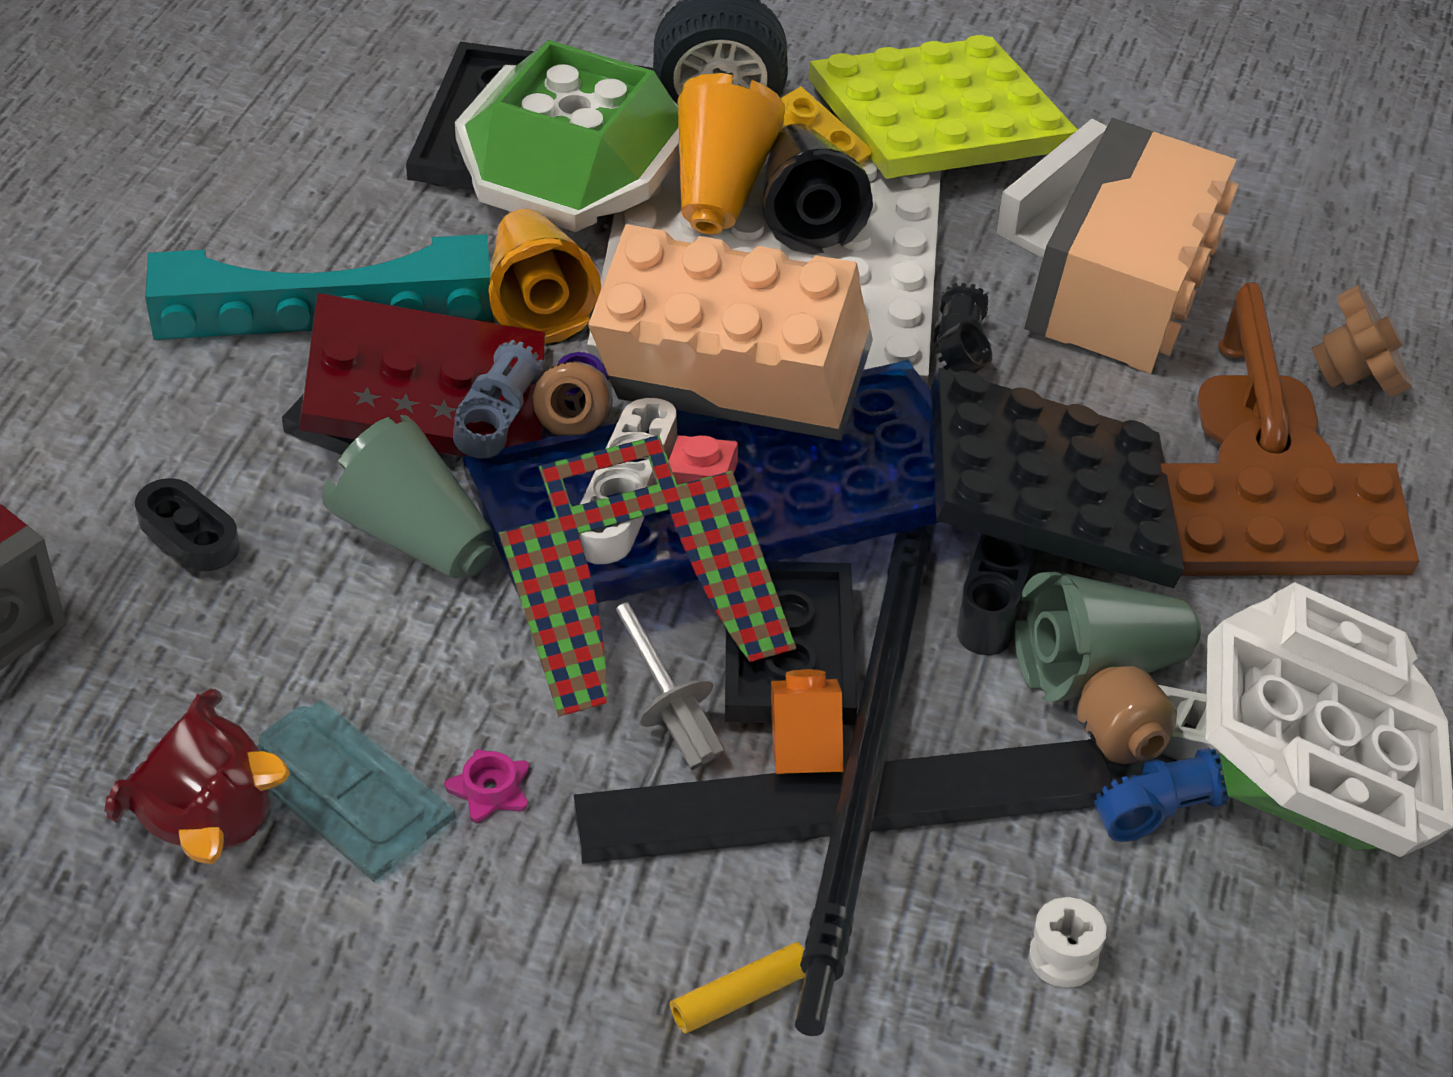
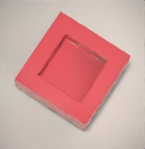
M678 435L668 460L676 484L679 485L732 471L734 474L738 463V443L735 441L716 440L709 436L688 437Z

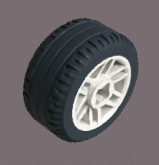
M760 0L679 1L676 6H673L666 13L655 34L653 71L677 105L685 82L702 74L724 73L734 75L732 84L748 89L750 88L751 80L765 85L780 97L788 76L785 32L777 16Z

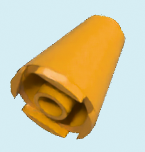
M724 73L702 74L688 79L683 85L682 93L678 98L681 213L690 222V226L694 230L709 235L719 234L722 230L729 229L735 225L783 126L785 104L777 93L751 80L749 89L733 85L734 75Z
M518 209L502 219L497 229L490 274L491 282L489 281L488 287L490 307L499 324L545 332V344L563 341L583 330L590 321L589 315L594 309L602 289L600 273L591 256L536 210Z

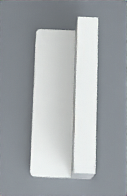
M1094 119L1089 120L1002 192L996 234L1043 258L1046 245L1107 126Z

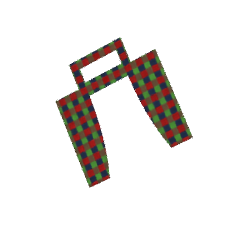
M660 435L539 466L555 518L499 532L558 717L607 703L606 665L601 624L589 568L578 535L583 532L669 510L681 543L698 580L727 631L748 661L753 662L796 649L733 472L728 471L677 485ZM648 457L657 482L656 485L571 507L562 479Z

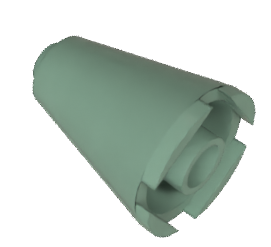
M400 415L402 422L398 424L389 417L376 422L360 434L337 461L345 471L337 485L327 479L322 494L324 506L337 518L451 578H459L465 574L471 577L479 573L488 564L494 553V548L491 546L494 532L420 427L407 415Z
M1060 572L1038 573L1027 582L1020 602L1029 601L1026 620L1015 622V646L1022 675L1031 689L1041 688L1046 693L1041 699L1047 702L1067 701L1081 696L1086 682L1094 674L1108 667L1135 666L1147 673H1151L1184 662L1193 654L1201 636L1200 621L1190 605L1183 599Z

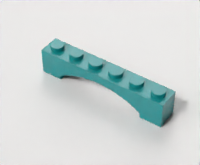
M487 234L431 237V245L394 260L361 268L314 273L271 272L237 267L207 258L205 249L148 252L145 299L153 340L312 331L318 293L478 321L493 320L488 297L489 281L491 282Z

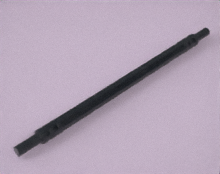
M924 490L914 491L910 495L904 526L900 527L895 534L891 560L887 570L888 578L815 908L811 913L810 928L807 932L805 949L801 958L800 967L805 974V979L795 1020V1028L807 1036H818L824 1032L834 981L840 979L844 973L845 956L848 953L850 944L849 936L852 933L855 905L920 587L924 580L932 541L931 535L927 530L934 500L932 495Z

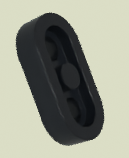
M175 478L159 479L147 484L138 492L135 498V509L141 530L186 567L196 571H214L227 566L238 555L240 543L234 519L188 482Z

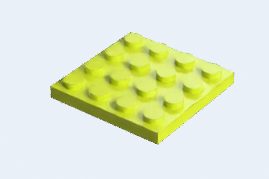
M973 35L966 40L949 43L928 41L919 47L904 49L883 47L877 49L874 53L859 55L838 53L831 55L828 59L810 61L809 81L841 122L870 147L872 151L870 159L886 179L1047 155L1078 130L993 37Z

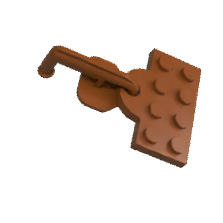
M1256 282L1245 283L1237 292L1224 338L1218 343V349L1222 354L1231 358L1245 357L1248 375H1218L1211 377L1201 385L1197 396L1202 429L1208 436L1221 444L1216 457V463H1160L1162 472L1167 475L1184 565V571L1181 576L1413 575L1419 559L1396 463H1337L1330 446L1315 432L1318 426V419L1310 390L1305 384L1293 377L1279 375L1263 293L1260 290L1259 284Z

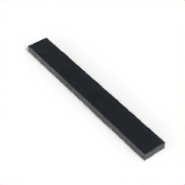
M1092 739L885 761L871 832L1095 807L1094 800H1097V793H1101L1103 796L1102 788L1104 786H1107L1109 790L1113 788L1110 783L1112 778L1104 754ZM846 765L843 766L844 772L770 773L574 794V812L581 862L584 864L831 836Z

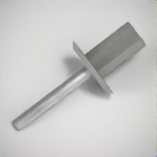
M626 602L619 605L616 611L663 693L646 708L640 721L641 725L650 727L665 723L691 770L701 765L704 768L714 763V758L722 755L726 750L699 704L710 694L713 689V683L694 680L675 686L630 604Z

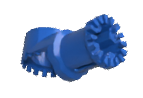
M1204 748L1197 750L1195 756L1189 759L1166 764L1158 759L1145 761L1141 776L1121 777L1123 783L1119 785L1115 779L1110 782L1113 787L1110 790L1107 786H1104L1102 788L1104 795L1102 796L1101 793H1097V800H1094V804L1108 836L1113 841L1118 842L1134 841L1153 832L1162 823L1164 818L1173 817L1178 808L1205 802L1213 807L1225 805L1229 796L1227 795L1225 782L1222 783L1224 775L1220 773V771H1223L1220 764V755L1216 754L1215 749Z

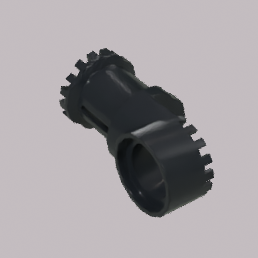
M954 283L952 288L947 286L945 292L942 291L940 311L942 317L936 322L934 328V343L938 347L935 351L936 354L941 353L942 355L938 358L939 362L945 361L946 363L943 368L946 370L951 369L956 373L959 371L977 373L989 366L992 361V349L981 326V321L988 313V295L986 293L983 294L984 290L982 288L976 289L975 284L966 287L965 283H961V286Z

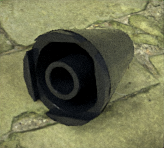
M790 124L781 128L768 155L762 201L764 218L774 237L793 251L812 255L824 253L823 248L831 247L838 243L842 247L853 241L866 226L873 208L871 185L865 170L855 159L810 126Z

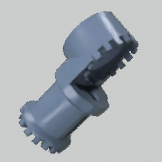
M511 340L509 344L503 343L499 345L493 356L494 364L489 372L477 377L464 400L458 405L455 413L453 440L457 448L466 455L475 458H489L497 455L504 449L508 428L524 404V393L530 385L536 384L545 372V367H543L545 363L542 359L536 360L538 354L537 352L531 353L532 347L528 346L525 349L523 348V342L519 341L516 345L515 340ZM514 358H517L518 361L516 362L514 367L511 368L509 364ZM502 394L505 398L504 401L499 400ZM482 420L492 424L497 431L493 434L481 436L478 433L473 434L465 425L472 421Z

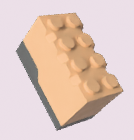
M1111 118L1046 245L1024 329L1065 344L1071 343L1151 374L1160 353L1171 356L1182 324L1174 321L1175 319L1183 322L1186 321L1197 292L1194 288L1200 289L1211 260L1209 255L1214 256L1225 228V225H1223L1225 216L1221 214L1228 215L1239 187L1238 183L1230 181L1237 159Z
M625 224L588 324L619 400L633 402L643 398H659L670 402L679 411L840 441L846 428L873 341L869 318L866 315L857 262L817 255L809 262L792 260L780 249L756 246L749 253L732 250L723 240L701 236L693 243L674 240L665 230Z

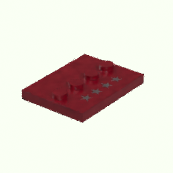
M318 293L299 430L356 439L366 429L382 419L389 417L398 424L402 422L400 415H407L420 427L437 453L536 468L541 453L542 425L534 412L533 393L536 384L530 385L524 393V404L508 428L504 449L497 455L489 458H475L466 455L454 443L453 428L458 405L464 400L477 377L489 372L494 364L493 356L499 345L503 343L509 344L511 340H515L516 345L519 341L523 342V348L532 347L531 353L537 352L538 354L536 360L542 359L544 362L545 332ZM514 358L509 364L511 368H513L516 362L518 361L517 358ZM503 394L499 398L500 401H504L505 399L503 397ZM482 420L472 421L465 425L473 434L478 433L481 436L493 434L497 431L492 424Z

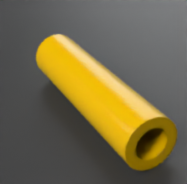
M794 942L671 1000L670 1009L677 1026L684 1034H687L804 978L805 974L800 967L804 951L803 946L799 942Z

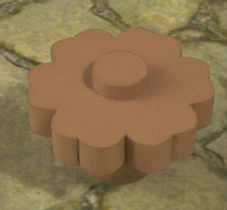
M1359 285L1337 295L1338 304L1345 316L1346 324L1323 335V342L1312 347L1314 357L1330 386L1334 388L1343 382L1350 386L1373 374L1383 391L1387 392L1391 398L1412 388L1411 378L1403 365V359L1398 351L1404 344L1391 318L1386 316L1381 319L1367 293Z

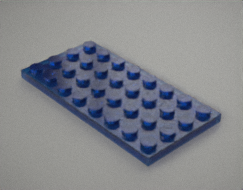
M908 360L863 370L841 441L676 410L677 437L678 435L688 437L709 436L716 440L735 441L738 443V463L734 471V477L765 563L787 558H798L804 554L843 545H853L864 540L940 523L936 521L931 390ZM617 423L598 427L596 430L582 435H560L505 447L497 455L489 458L463 456L465 477L483 518L493 531V540L517 594L518 591L499 532L555 518L539 466L606 449ZM641 458V459H637V460H633V461H629V462H639V461H644V460H647V459ZM595 471L562 479L571 507L580 505ZM669 510L644 517L633 546L624 558L608 564H595L587 561L597 603L620 600L626 596L669 586H679L686 582L698 580L681 543Z

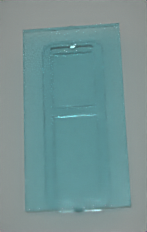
M322 699L311 707L301 706L294 709L265 730L259 737L257 748L260 751L272 753L280 757L287 764L290 772L284 783L270 788L269 792L373 882L456 818L454 808Z

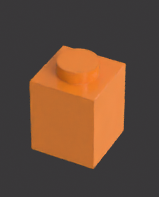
M803 669L786 672V681H771L773 762L776 774L844 772L842 691L838 680L826 679L825 671Z

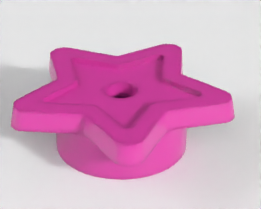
M477 749L474 751L473 756L465 763L462 774L447 779L444 785L448 793L468 801L471 820L474 823H479L497 809L519 812L526 809L528 802L519 785L528 772L529 763L525 760L512 761L507 755L500 752ZM488 782H493L496 784V787L487 789L484 785Z

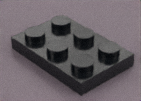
M765 561L796 649L749 662L725 627V722L772 723L771 681H786V672L813 669L825 671L826 679L838 680L842 691L843 725H855L857 694L851 563Z

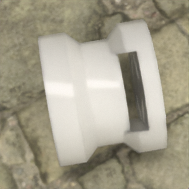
M1056 898L1044 904L1037 914L1034 938L1029 949L1028 958L1033 971L1045 982L1062 988L1078 987L1090 981L1098 969L1099 952L1103 948L1106 939L1107 926L1102 914L1093 905L1078 898ZM1068 938L1075 940L1077 944L1069 943Z

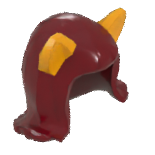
M209 689L202 694H197L187 709L188 711L149 752L147 759L135 768L134 773H131L126 780L115 781L110 794L106 796L104 809L107 813V818L116 823L120 822L126 811L131 810L152 835L165 842L181 846L184 853L190 859L207 864H214L221 856L223 849L241 846L255 835L267 815L270 802L269 789L284 783L290 775L287 764L280 757L272 753L260 751L241 726L216 714L214 708L222 700L221 692L216 689Z

